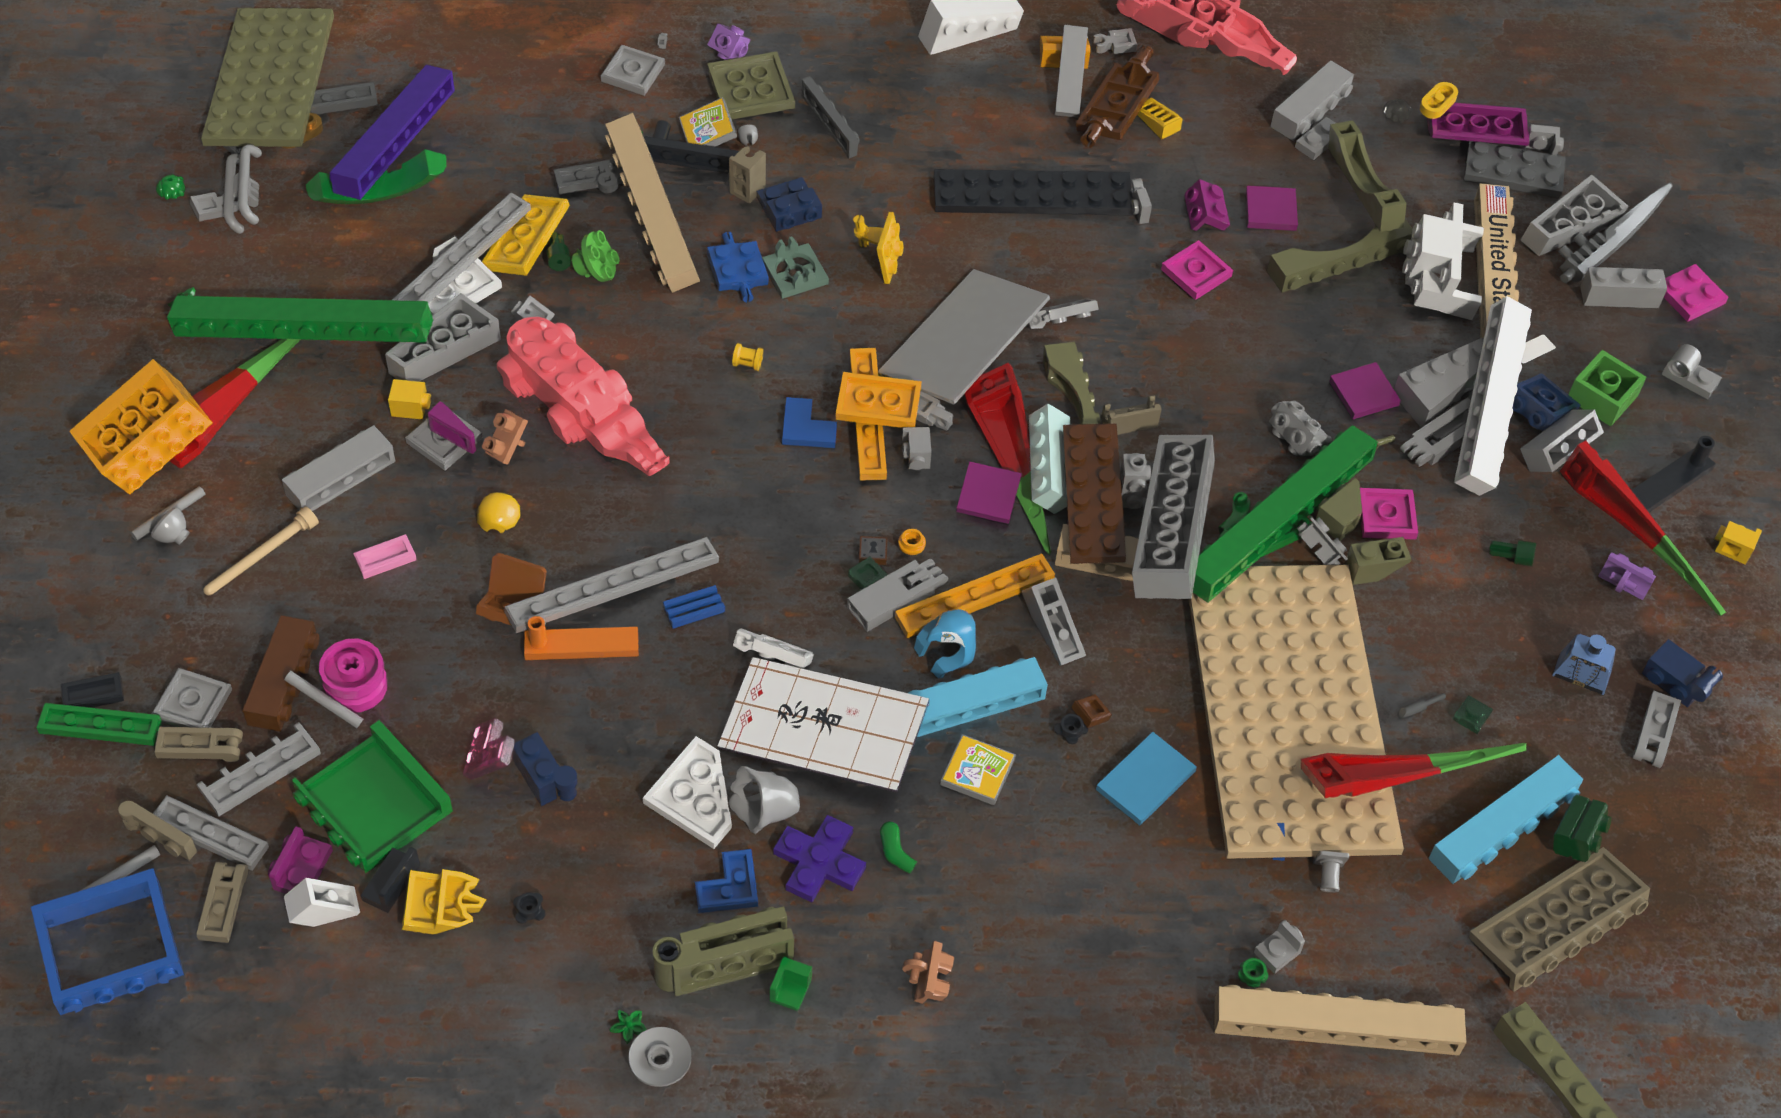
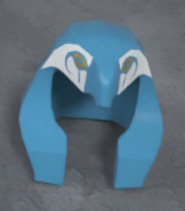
M948 610L940 614L937 618L926 624L916 637L914 649L919 657L925 655L931 641L956 642L960 645V649L955 655L941 657L935 662L931 672L936 677L943 678L947 672L971 664L976 652V624L972 615L965 610Z

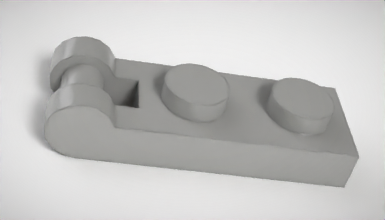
M1656 691L1652 692L1632 756L1633 759L1638 761L1644 759L1652 762V766L1662 767L1681 700ZM1647 744L1657 747L1656 752L1646 749Z

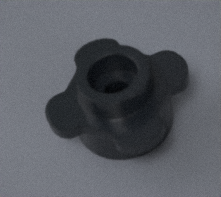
M1069 713L1062 718L1061 723H1057L1054 726V732L1066 738L1067 743L1076 744L1082 734H1087L1088 728L1083 723L1081 717Z
M524 893L521 896H517L513 900V905L517 908L516 921L524 924L527 920L536 919L540 921L544 919L546 913L541 906L543 896L539 893ZM528 906L532 907L531 910H527L526 908Z

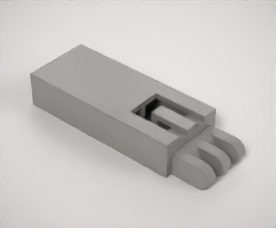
M1467 397L1413 433L1411 439L1405 442L1400 447V450L1403 453L1411 450L1407 456L1411 460L1418 457L1415 464L1420 467L1426 462L1432 466L1462 446L1471 400ZM1433 437L1437 442H1435L1433 439L1430 441V443L1427 441Z
M928 559L921 564L914 560L850 596L847 601V609L868 632L893 618L895 611L920 602L934 594L935 589L948 581V577L945 574H941L942 570L935 566V562L932 559ZM917 581L919 584L913 587L914 583ZM906 585H909L910 587H913V588L910 589V590H908L905 586H906Z

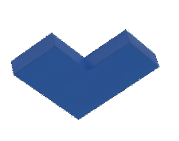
M786 397L782 445L835 448L837 422L811 420L813 399Z
M751 849L722 852L724 879L695 882L698 913L758 907Z

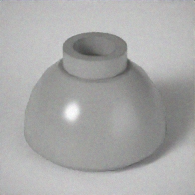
M178 508L169 510L153 528L151 537L159 542H176L180 545L190 533L186 529V520L183 513Z

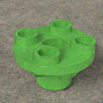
M601 230L584 235L581 244L582 250L577 248V252L572 255L574 270L581 276L585 275L586 278L593 275L600 282L612 280L616 273V265L620 261L618 253L611 249L605 234Z

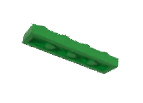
M45 703L36 728L39 734L155 746L162 720L160 715Z

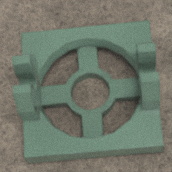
M792 236L789 237L787 246H785L781 239L775 246V254L762 257L766 271L782 299L829 284V278L810 244L798 246L797 241ZM801 257L810 263L803 266L795 264L793 258ZM785 262L787 265L786 270L777 274L778 264ZM792 269H799L802 271V274L800 271H797L793 277L788 272Z

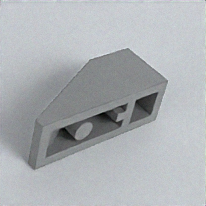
M1055 577L1022 590L1031 617L1058 664L1061 666L1086 656L1057 578Z

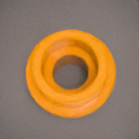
M917 529L905 530L898 540L900 550L908 555L921 553L926 544L925 537Z

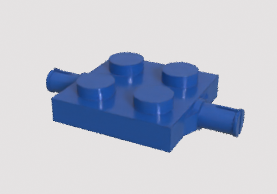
M727 232L722 234L725 245L707 247V257L718 290L740 291L743 301L747 302L748 299V302H751L754 298L751 289L756 286L768 285L769 282L757 242L735 243L732 233L728 232L727 235Z

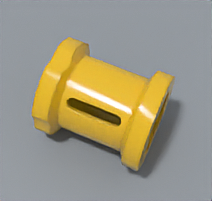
M737 343L733 353V366L743 365L753 367L755 371H759L763 359V348L756 350L742 347V344Z

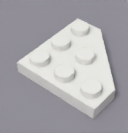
M453 237L434 248L433 262L458 239ZM476 259L428 303L431 314L433 316L460 293L474 303H477L501 289L502 283L479 259Z
M696 736L643 797V804L713 849L730 831L732 822L720 752Z

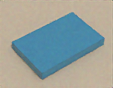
M1152 732L1097 784L1096 790L1138 825H1141L1196 772L1197 766Z

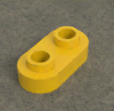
M1448 82L1436 84L1422 98L1420 112L1430 119L1441 117L1455 103L1458 95L1457 87Z

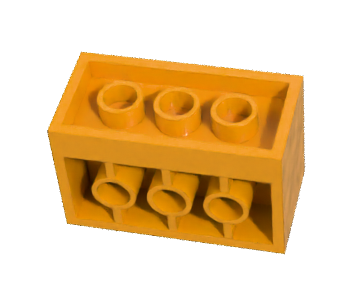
M152 359L69 432L100 473L130 495L139 489L154 473L161 470L176 454L183 451L191 441L201 435L213 422L182 383Z

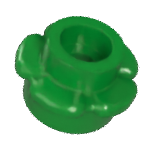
M1249 958L1241 963V970L1238 971V976L1249 987H1259L1261 983L1267 981L1268 972L1262 960ZM1253 971L1256 973V975L1252 976L1250 972Z

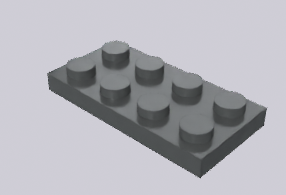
M1469 141L1463 181L1509 186L1511 190L1561 198L1566 157L1485 142Z

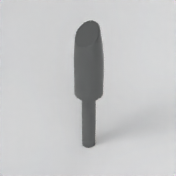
M1442 693L1426 701L1421 699L1401 708L1398 716L1404 718L1424 711L1428 705L1445 699L1446 695Z

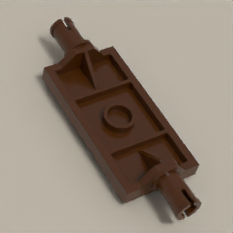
M1142 45L1135 57H1132L1124 65L1115 63L1076 122V130L1085 132L1080 139L1085 147L1089 143V148L1094 147L1100 136L1121 140L1160 80L1159 72L1150 71L1146 66L1154 54L1151 47L1147 46L1144 50L1145 45Z

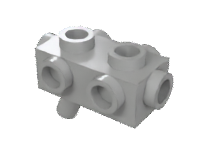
M1283 401L1274 405L1271 409L1273 416L1269 420L1270 424L1274 427L1272 432L1275 436L1285 439L1290 444L1288 449L1292 454L1296 456H1313L1320 451L1322 445L1328 446L1331 444V436H1328L1321 429L1319 422L1312 419L1304 411L1305 408L1299 402Z
M1123 454L1120 469L1123 508H1141L1142 498L1147 497V481H1150L1151 467L1146 465L1145 454Z

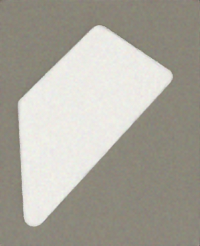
M1545 335L1538 336L1526 342L1521 362L1524 364L1556 347Z

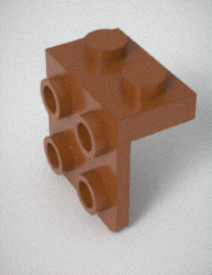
M496 553L492 557L489 590L477 604L476 614L486 617L491 621L511 625L504 612L505 606L544 593L546 569L543 566L502 553Z

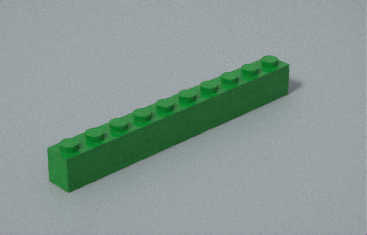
M176 296L167 316L174 335L178 337L426 343L433 323L428 301Z
M1353 425L1345 432H1339L1331 444L1328 446L1324 445L1318 452V455L1313 459H1308L1297 473H1291L1284 484L1280 487H1275L1263 502L1258 501L1250 513L1246 516L1242 515L1230 530H1224L1216 542L1212 545L1208 544L1203 549L1198 558L1193 593L1209 603L1269 551L1272 545L1282 536L1288 534L1300 524L1302 518L1308 517L1315 511L1323 499L1331 497L1342 484H1346L1374 459L1378 441Z

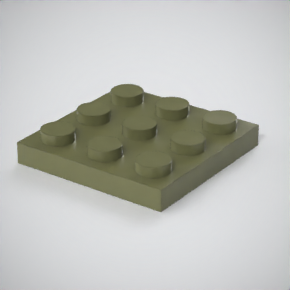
M777 51L707 63V70L717 99L723 97L731 119L795 109V100Z

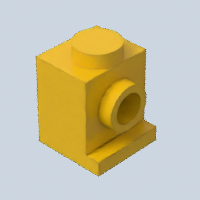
M1729 521L1727 527L1720 526L1714 540L1719 541L1715 552L1746 565L1755 549L1762 530L1757 528L1756 531H1752L1742 525Z

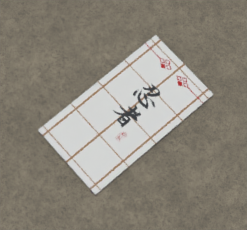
M753 657L721 739L718 742V749L897 793L930 700L929 698Z

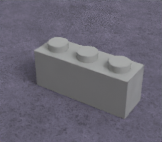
M1588 267L1580 286L1584 306L1659 308L1667 291L1663 269Z
M1571 410L1520 450L1530 472H1553L1568 460L1578 444L1585 440L1590 444L1603 434L1604 431L1595 410Z

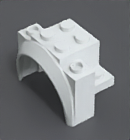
M1454 202L1449 212L1445 211L1443 218L1423 214L1420 222L1415 223L1411 240L1407 239L1403 254L1407 255L1404 261L1402 272L1406 273L1405 284L1411 287L1415 306L1472 320L1482 303V296L1456 290L1461 280L1462 252H1474L1477 242L1483 236L1484 228L1463 223V204Z

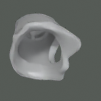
M741 766L737 770L736 780L730 786L734 794L729 799V806L747 824L750 832L756 834L768 824L785 820L799 811L798 789L789 779L778 776L773 772L756 771L746 766ZM756 782L760 793L745 797L743 788L749 783Z

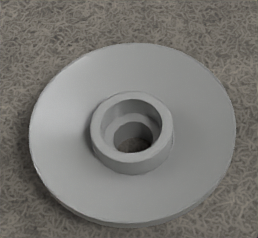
M654 1027L642 1032L635 1038L629 1050V1065L633 1074L641 1082L654 1087H664L676 1083L687 1073L691 1064V1048L688 1041L680 1032L668 1027ZM664 1058L666 1062L658 1065L655 1063V1060Z

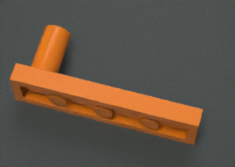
M534 616L528 620V631L525 630V660L639 656L638 627L546 630L544 619L540 616Z

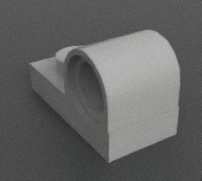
M1689 344L1681 345L1662 372L1663 376L1707 400L1722 379L1719 375L1698 365L1701 360V354L1697 348Z

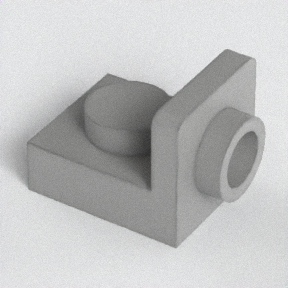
M1530 125L1528 131L1529 145L1525 146V148L1549 150V154L1556 156L1558 152H1562L1564 138L1560 137V127Z
M529 296L524 303L519 300L510 312L514 317L509 323L513 325L517 320L519 321L527 317H542L550 321L555 314Z
M1283 920L1279 924L1277 931L1255 947L1254 953L1275 974L1301 953L1305 940L1297 927Z

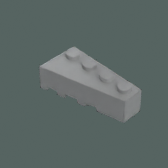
M1590 175L1534 219L1522 236L1521 241L1540 256L1575 242L1573 238L1579 233L1587 237L1609 228L1623 216L1629 206L1597 178Z
M460 293L432 316L433 323L426 343L399 342L385 354L388 372L397 380L419 382L501 340L499 320Z
M1484 338L1473 341L1398 375L1394 390L1400 398L1402 406L1421 428L1430 423L1435 417L1437 418L1442 415L1451 404H1456L1466 392L1474 389Z

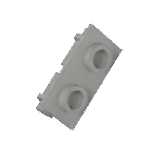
M1309 516V519L1312 521L1309 525L1303 522L1297 527V530L1300 532L1298 535L1301 536L1310 548H1313L1317 543L1322 545L1314 553L1325 565H1339L1340 562L1337 559L1341 556L1345 560L1348 559L1343 554L1347 549L1338 538L1333 541L1326 534L1330 529L1320 517L1314 520L1312 516Z

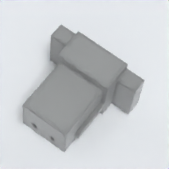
M661 33L658 36L659 48L666 49L667 33Z

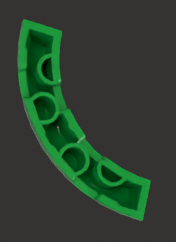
M424 149L421 153L403 163L401 169L391 172L386 170L361 200L333 193L332 182L329 178L330 174L318 172L306 184L308 196L313 201L324 203L364 204L384 201L412 192L436 179L446 168V155Z

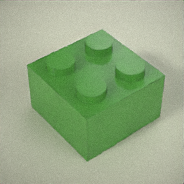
M1601 350L1574 380L1568 395L1581 405L1580 408L1595 410L1598 419L1612 426L1638 397L1646 376L1604 350Z

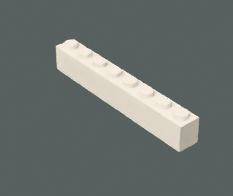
M1508 296L1492 304L1490 307L1454 483L1479 496L1495 489L1499 483V471L1504 459L1503 451L1509 434L1508 426L1513 414L1512 406L1514 396L1517 393L1518 376L1522 369L1521 361L1526 348L1527 331L1530 327L1532 310Z

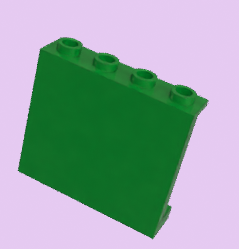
M380 720L370 726L371 737L303 784L296 777L292 779L295 789L292 795L296 802L302 808L304 806L308 807L311 811L310 816L318 827L324 826L329 831L327 835L336 847L341 845L346 851L345 856L353 867L359 865L365 873L383 862L392 848L400 850L453 812L449 795Z

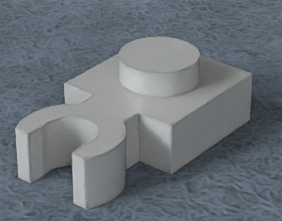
M1132 28L1110 30L1108 36L1096 34L1093 38V44H1097L1096 53H1105L1107 50L1112 49L1113 54L1136 52L1137 42Z
M1141 178L1131 179L1133 186L1131 188L1133 198L1131 200L1133 215L1136 214L1139 224L1149 223L1152 205L1147 190L1143 187Z
M212 192L190 197V205L199 222L224 217V194L217 197L216 193ZM234 201V212L239 210L238 201Z

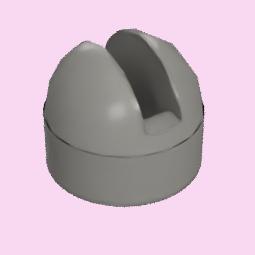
M744 125L738 129V137L743 145L747 146V143L754 145L758 139L756 126Z

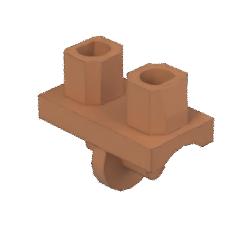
M505 409L504 413L496 414L493 421L496 430L492 437L488 436L485 438L482 448L486 450V454L508 465L516 446L524 447L526 443L520 438L528 420Z
M933 941L930 949L924 950L922 954L915 952L913 959L903 962L902 970L910 975L909 982L917 984L915 1002L923 1004L928 998L942 1001L948 996L950 984L949 982L937 979V974L939 972L947 975L951 972L954 956L941 951L942 943Z

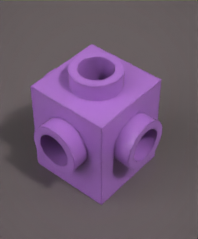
M717 24L707 45L718 51L717 56L724 60L745 56L751 39L743 35L744 30L734 25L730 28Z

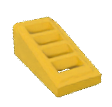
M1153 98L1146 100L1137 114L1161 140L1181 130L1183 119Z

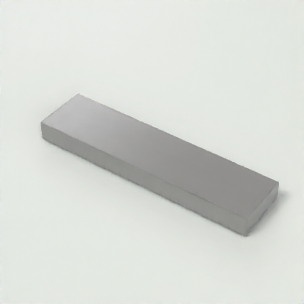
M1064 25L1055 115L1079 118L1088 27Z
M167 795L153 813L190 836L194 844L236 864H246L251 871H253L269 848L266 841Z

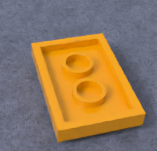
M843 372L836 409V420L900 428L915 427L922 381Z

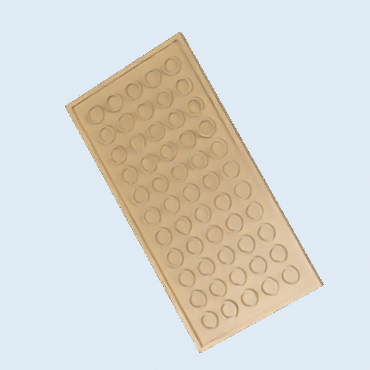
M1349 565L1250 566L1209 603L1192 593L1189 605L1227 859L1316 857L1319 851L1349 853V856L1402 855L1404 847L1392 786L1354 797L1340 795L1338 797L1324 798L1301 770V759L1324 753L1386 755ZM1277 823H1284L1285 837Z

